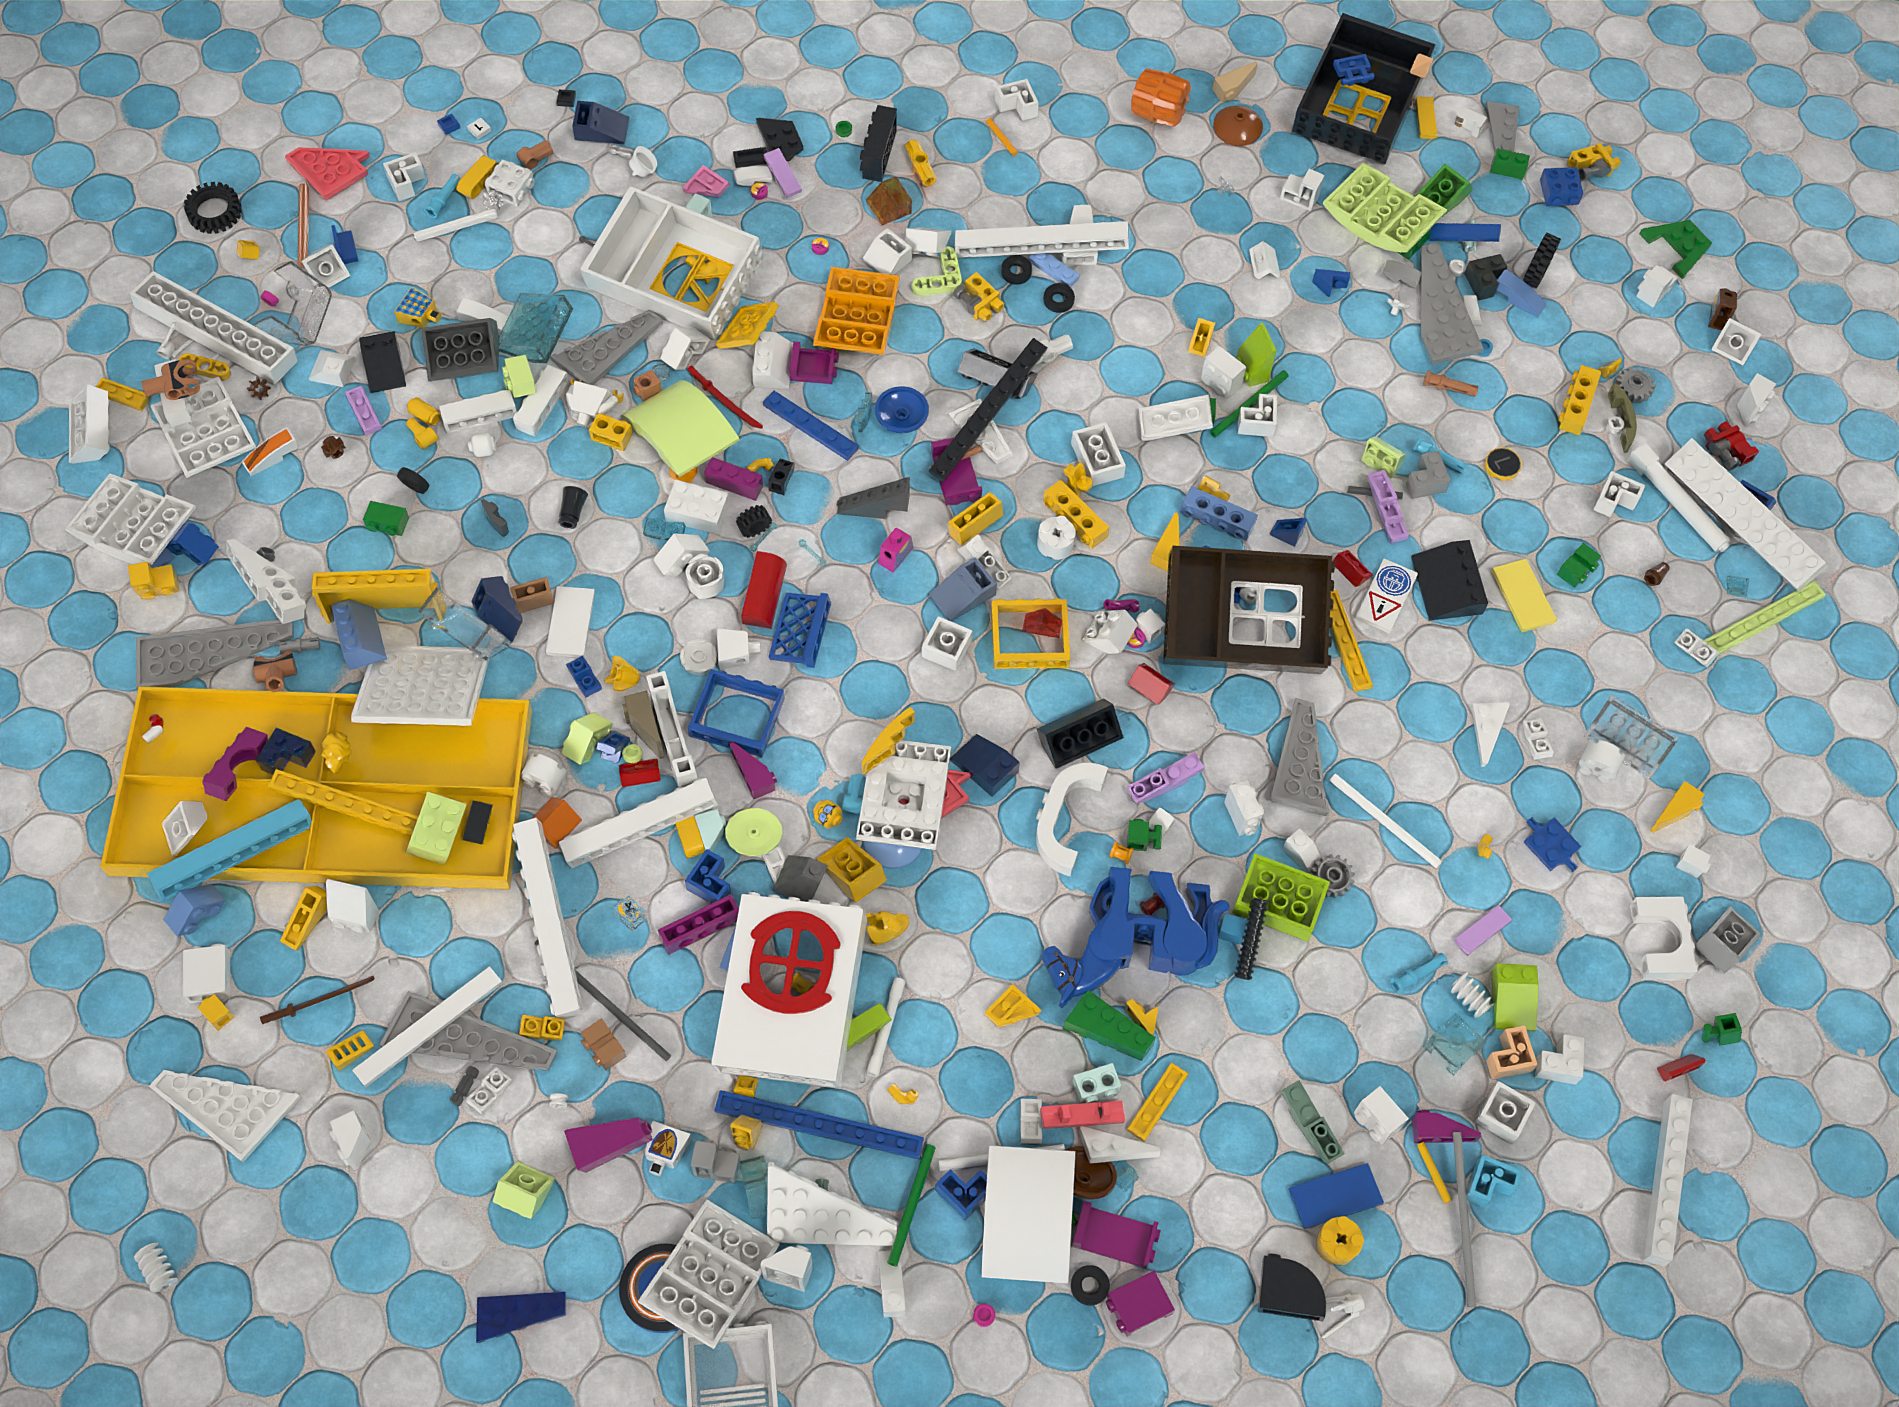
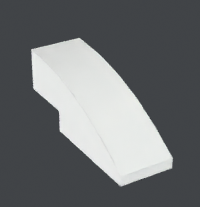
M466 298L462 299L457 309L458 319L461 321L484 318L496 320L498 334L510 337L516 325V321L501 312Z

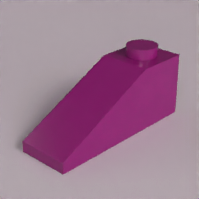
M734 742L729 743L732 756L753 799L775 791L777 780L774 773L769 772L766 765Z
M1419 1110L1412 1117L1414 1143H1453V1132H1461L1462 1142H1477L1481 1138V1132L1437 1112L1430 1113V1110Z

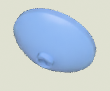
M864 841L865 851L881 863L883 868L899 869L911 864L919 856L922 849Z

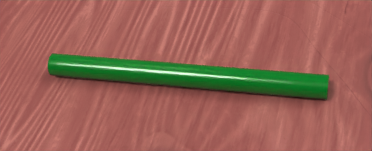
M1282 370L1210 430V434L1214 438L1220 435L1238 420L1241 407L1252 408L1257 404L1259 394H1269L1289 377L1288 373Z
M926 1144L887 1261L891 1266H898L936 1149L933 1145Z

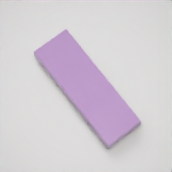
M780 149L765 153L764 159L786 198L802 192L801 186Z
M362 385L346 391L345 395L365 436L382 430V426Z
M1498 905L1456 937L1454 942L1468 956L1507 926L1512 919Z

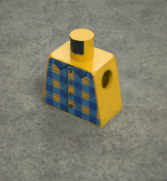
M413 287L409 289L394 311L398 323L419 328H425L430 320L438 323L441 319V313L436 311L434 300Z

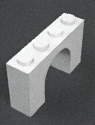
M1636 897L1630 904L1633 923H1658L1664 925L1673 933L1676 940L1674 952L1645 954L1642 957L1640 965L1643 980L1691 979L1698 971V962L1694 957L1695 944L1691 941V924L1687 919L1688 906L1684 903V897Z

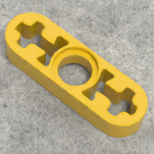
M190 353L182 354L179 357V360L189 359L196 363L197 371L194 374L213 379L219 377L220 380H227L231 376L229 365L225 362ZM203 364L210 365L206 370L200 369ZM186 365L184 366V368L191 369L193 368V366Z

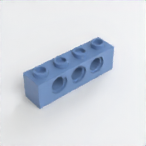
M1192 486L1185 496L1180 510L1187 517L1195 518L1203 524L1211 525L1222 532H1227L1245 541L1248 540L1258 517L1253 512Z

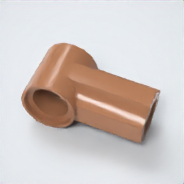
M544 140L531 148H521L517 152V158L526 168L531 170L538 165L540 160L553 154V149L550 143Z

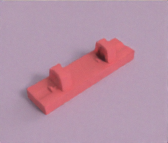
M1122 1101L1042 1106L1040 1108L1043 1129L1121 1124L1125 1122ZM1099 1109H1102V1116H1101V1117H1100V1114H1099Z

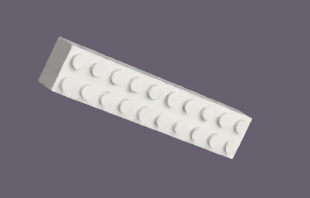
M154 271L129 293L136 309L169 327L175 322L174 330L274 385L298 362L295 350L290 345Z
M1692 438L1665 463V466L1798 592L1828 567L1820 556Z

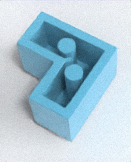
M1482 1154L1475 1163L1466 1190L1467 1201L1484 1208L1490 1202L1493 1190L1511 1197L1517 1191L1523 1171Z

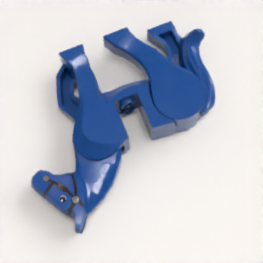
M1110 867L1109 877L1099 883L1090 904L1089 913L1095 928L1088 938L1082 958L1077 960L1067 957L1056 946L1047 947L1043 951L1042 961L1055 988L1062 995L1059 1007L1063 1008L1073 997L1083 995L1088 990L1092 992L1101 987L1118 970L1129 968L1133 954L1134 938L1139 941L1150 939L1149 970L1162 973L1169 971L1171 974L1185 976L1195 972L1197 969L1210 965L1218 951V922L1221 915L1229 909V903L1225 900L1212 902L1210 898V885L1187 883L1185 892L1194 906V911L1191 913L1186 900L1174 883L1172 873L1150 871L1148 881L1164 903L1167 919L1145 914L1128 913L1132 869ZM1107 901H1111L1110 908L1106 906Z

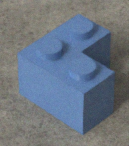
M212 884L181 890L178 892L163 920L177 937L186 934L190 935L196 931L201 918L213 917L219 914L226 900Z

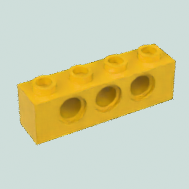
M1581 365L1578 371H1574L1571 379L1574 383L1570 384L1567 394L1570 396L1565 398L1562 406L1565 408V411H1561L1558 421L1561 422L1559 429L1580 435L1602 371Z
M1061 479L1044 491L1043 502L1045 506L1049 509L1051 508L1057 517L1065 516L1073 524L1076 534L1085 545L1093 549L1108 538L1110 527Z

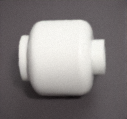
M488 432L474 434L471 441L468 442L470 452H474L476 457L491 456L494 450H497L495 437L491 436Z

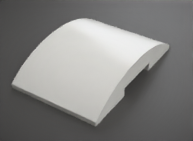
M219 377L200 384L198 393L190 396L191 401H188V403H191L194 411L191 414L192 422L170 427L164 415L162 401L150 406L186 478L256 448Z
M110 473L65 530L82 542L114 558L131 564L148 562L149 565H152L196 509V506L167 494L163 497L147 491L135 482Z
M989 1146L982 1277L1068 1283L1075 1151Z
M706 1200L665 1264L661 1266L638 1300V1303L714 1349L761 1278L762 1270L760 1264L762 1260L774 1255L780 1244L709 1200Z

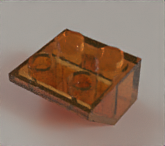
M896 176L881 182L866 199V203L881 226L912 214V199Z

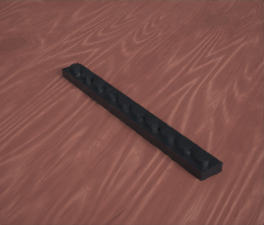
M1032 338L929 469L930 474L944 483L1045 354L1048 347Z

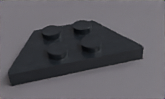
M756 118L757 126L769 152L779 148L785 160L789 162L795 155L804 150L793 121Z

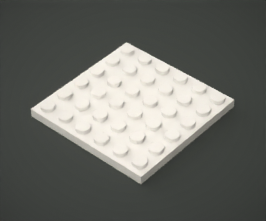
M384 645L387 659L368 665L351 714L352 722L472 725L491 655L490 648Z

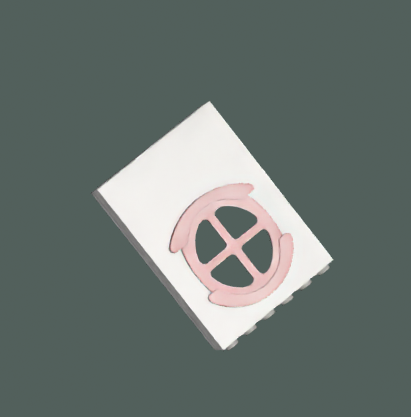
M748 892V895L742 894L711 1063L717 1072L841 1088L867 926V917L864 909H861L858 905L844 907L836 902H829L828 904H820L821 902L818 900L803 902L795 897H788V900L780 899V896L777 895L763 897L755 892ZM785 928L793 930L788 957L763 954L766 943L774 934ZM803 930L810 931L819 940L824 955L821 962L797 958L800 934ZM762 963L785 965L787 967L784 988L781 994H774L764 984L760 973V965ZM802 967L821 971L818 981L808 992L797 997L791 996L795 968Z

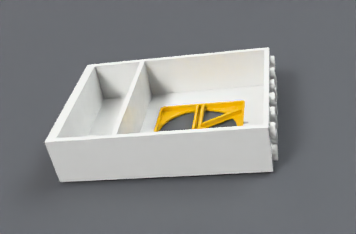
M630 186L581 266L580 271L587 288L640 310L647 311L650 309L662 319L684 328H696L705 336L716 340L717 336L722 333L725 322L731 318L733 308L739 304L740 296L747 290L748 282L754 278L758 265L762 264L764 255L759 237ZM686 255L699 256L675 298L672 297L665 290L662 282L665 268L678 257ZM706 259L714 263L717 271H712L710 274L698 273ZM704 277L719 278V284L715 292L707 297L695 282L696 279H705ZM689 287L696 293L700 299L699 301H682Z

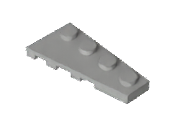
M1486 101L1485 108L1488 112L1490 133L1493 137L1494 154L1497 148L1514 152L1519 106Z

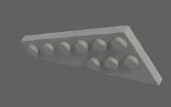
M1295 698L1269 801L1327 816L1328 810L1325 801L1326 794L1323 785L1324 778L1318 745L1319 738L1316 729L1315 705L1313 702Z

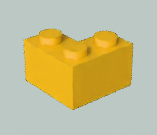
M148 562L128 565L131 587L141 599L151 600L155 596H170L180 591L177 571L172 564L152 568Z

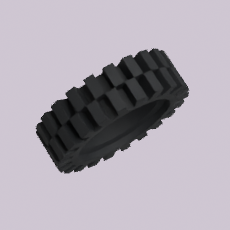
M211 182V186H208L207 183H203L204 188L198 185L196 186L198 191L192 189L190 191L192 195L187 194V200H184L186 216L190 224L202 233L206 230L207 234H211L212 230H214L215 234L219 233L218 229H222L224 232L226 231V226L232 228V223L236 224L238 222L237 218L240 219L242 206L234 189L232 187L229 188L227 184L223 186L221 182H218L216 186L215 182ZM221 198L228 202L226 211L219 216L206 218L198 214V208L204 201Z
M1546 232L1523 278L1526 284L1537 289L1554 257L1561 238Z

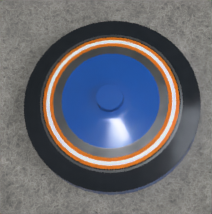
M663 1243L644 1248L630 1259L621 1275L619 1296L622 1307L630 1320L646 1331L669 1333L680 1329L638 1303L644 1291L677 1245Z

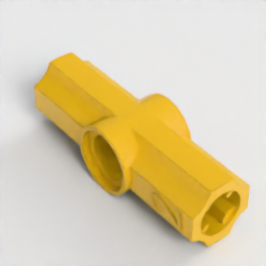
M915 139L909 140L905 144V150L913 164V171L918 174L922 185L926 187L932 186L936 182V176L928 162V155L923 151L919 141Z

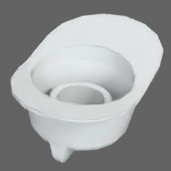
M638 146L629 161V166L633 170L632 176L646 177L650 173L653 174L657 167L655 156L646 147Z

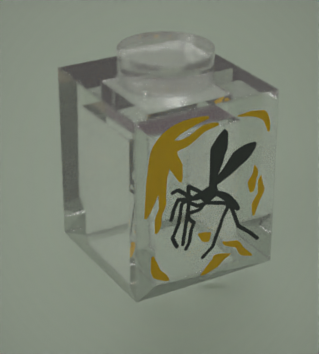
M630 896L619 900L615 905L616 917L632 932L647 919L645 910Z

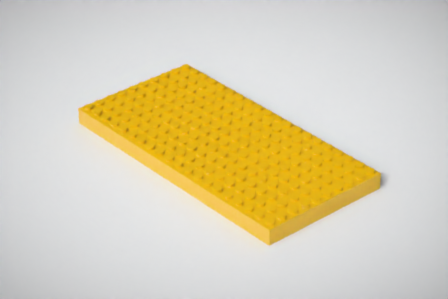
M139 687L100 867L107 876L148 877L147 873L155 868L161 867L176 858L192 852L194 849L210 843L214 839H218L251 821L267 815L269 812L297 800L298 798L268 789L275 770L278 769L417 816L420 814L427 792L465 803L466 807L446 864L442 865L406 853L411 839L410 835L300 799L312 820L309 829L208 880L326 883L327 879L358 885L510 890L516 848L512 832L514 831L513 824L519 823L522 783L524 781L521 777V772L526 765L532 718L530 701L479 698L472 725L381 724L352 722L351 714L358 694ZM158 714L164 721L163 732L150 743H147L142 735L151 729L150 716ZM245 727L268 734L269 748L260 760L243 762L232 771L236 776L237 789L227 801L205 794L202 783L204 776L212 770L215 762L220 760L225 754L227 747L233 744L237 735ZM339 731L348 737L347 741L350 743L351 755L348 758V762L343 763L341 770L338 773H333L325 765L326 758L321 755L324 750L321 744L328 733L336 734ZM473 800L493 804L483 844L463 840ZM180 801L202 802L208 819L176 857H172L162 822Z

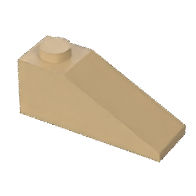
M1255 61L1214 78L1212 90L1222 103L1231 101L1240 94L1255 76L1258 63Z

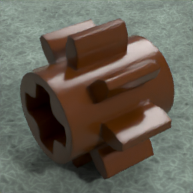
M256 377V380L253 382L249 380L251 385L247 390L252 391L250 395L252 398L257 395L258 399L262 400V396H269L267 391L271 387L265 385L267 383L266 379L260 381L259 377ZM258 385L262 386L259 392L255 390V388H258Z
M334 436L327 437L323 441V446H321L327 458L331 456L333 459L341 457L344 453L343 449L346 448L340 437L336 439Z

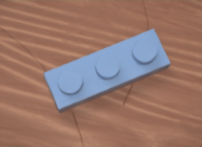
M1049 253L1032 254L1029 257L1031 264L1059 283L1071 287L1080 277L1079 273Z

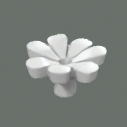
M1388 298L1387 301L1393 307L1390 314L1396 316L1399 309H1408L1410 306L1400 303L1396 299L1393 301Z

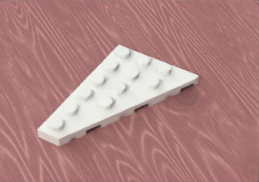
M163 1070L149 1085L154 1092L241 1162H244L301 1099L297 1093H287L276 1089L270 1090L253 1085H241L230 1081L224 1082L207 1077H195L184 1073L178 1074Z
M768 1162L767 1236L778 1243L893 1246L897 1234L896 1221L884 1218L875 1211L870 1212L862 1208L860 1204L846 1197L839 1196L838 1193L829 1192L809 1179L799 1177L790 1170L787 1172L775 1166V1163Z

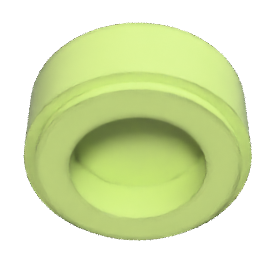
M636 744L627 745L622 751L623 759L627 763H637L643 756L641 747Z

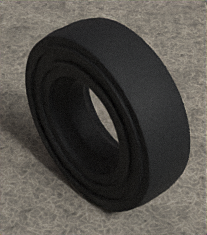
M1009 256L1002 263V277L1008 283L1015 285L1023 284L1032 275V264L1024 256ZM1012 266H1021L1023 272L1014 274L1010 271V268Z
M1063 283L1052 284L1044 292V304L1052 312H1066L1074 304V291L1070 286ZM1055 294H1063L1066 300L1056 302L1052 297Z
M402 467L397 473V478L404 485L418 493L424 494L430 486L421 475L406 467Z
M1086 1265L1079 1268L1073 1274L1071 1292L1078 1302L1093 1306L1101 1303L1108 1295L1110 1289L1109 1278L1101 1268L1094 1265ZM1092 1277L1097 1280L1099 1287L1095 1293L1089 1294L1083 1290L1082 1281L1085 1278Z

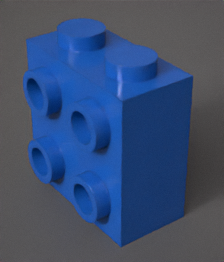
M1577 167L1544 168L1540 177V183L1546 206L1579 205L1584 193Z

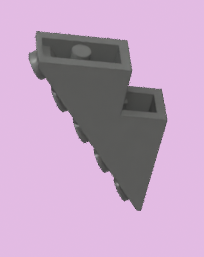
M910 477L840 497L836 503L838 507L837 514L886 519L887 510L908 512Z

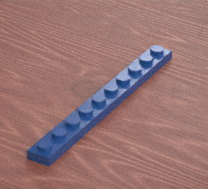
M721 1090L714 1109L715 1113L736 1118L740 1115H745L761 1120L762 1124L918 1160L924 1137Z

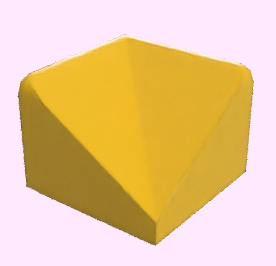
M238 240L236 252L240 258L258 259L260 247L255 241Z

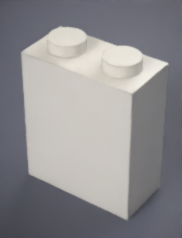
M212 944L211 947L202 948L194 946L188 950H183L184 999L188 1003L202 1002L213 994L219 999L231 998L230 951L223 944Z

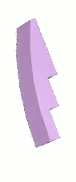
M1381 470L1367 474L1372 495L1390 543L1407 540L1409 534L1402 521L1403 515L1397 504L1398 498L1386 471Z

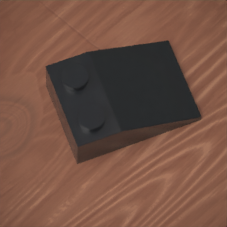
M395 331L360 337V348L370 393L406 387L401 353Z

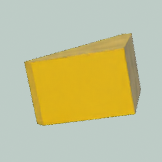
M1198 318L1188 352L1205 357L1213 336L1215 322Z

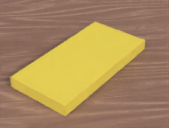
M1527 559L1492 568L1491 572L1521 633L1556 623L1557 619Z

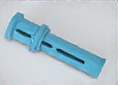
M452 174L438 195H434L431 198L430 204L424 207L425 214L430 218L436 219L438 212L445 208L446 200L461 179L458 177L455 180L458 176L457 174Z
M1421 436L1412 450L1422 454L1439 451L1443 463L1459 471L1461 474L1467 463L1438 449L1436 444L1424 441Z
M1439 953L1418 967L1405 970L1404 974L1390 979L1392 988L1397 994L1404 993L1406 988L1417 985L1421 978L1448 964L1447 957L1443 953Z

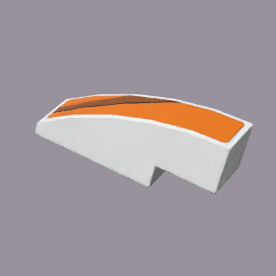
M286 427L259 444L245 457L242 464L251 477L283 461V455L299 447L292 433Z

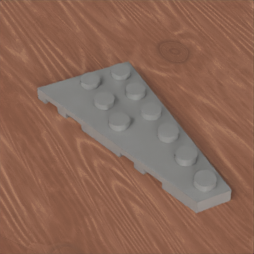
M649 309L632 317L630 321L622 325L619 323L609 331L604 330L581 341V344L573 348H565V351L558 355L556 353L550 355V359L578 381L581 380L582 383L594 385L663 323V320Z

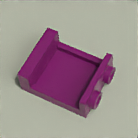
M793 341L789 369L790 381L832 384L833 377H837L835 363L839 361V352H836V348H832L831 351L801 348V342Z
M1155 1270L1109 1292L1107 1295L1106 1305L1110 1313H1115L1118 1319L1116 1325L1121 1333H1125L1126 1337L1163 1317L1171 1316L1175 1311Z

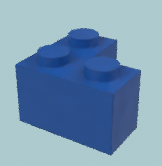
M186 523L182 525L166 548L176 556L185 554L197 565L207 564L219 546L214 543L215 540L201 533L198 526L193 523Z
M706 849L685 880L686 890L711 904L730 895V884L718 878L725 868L724 858Z
M950 1169L935 1184V1191L966 1220L986 1200L987 1175L980 1170L965 1184Z

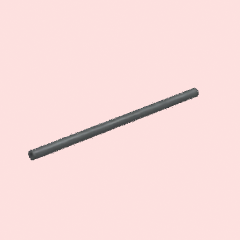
M538 939L534 943L536 946L539 945ZM575 970L577 982L662 1059L665 1061L669 1060L671 1057L670 1053Z

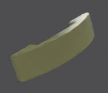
M1613 384L1608 392L1611 408H1619L1621 419L1624 421V431L1620 436L1623 452L1627 453L1636 435V415L1626 393L1619 385Z

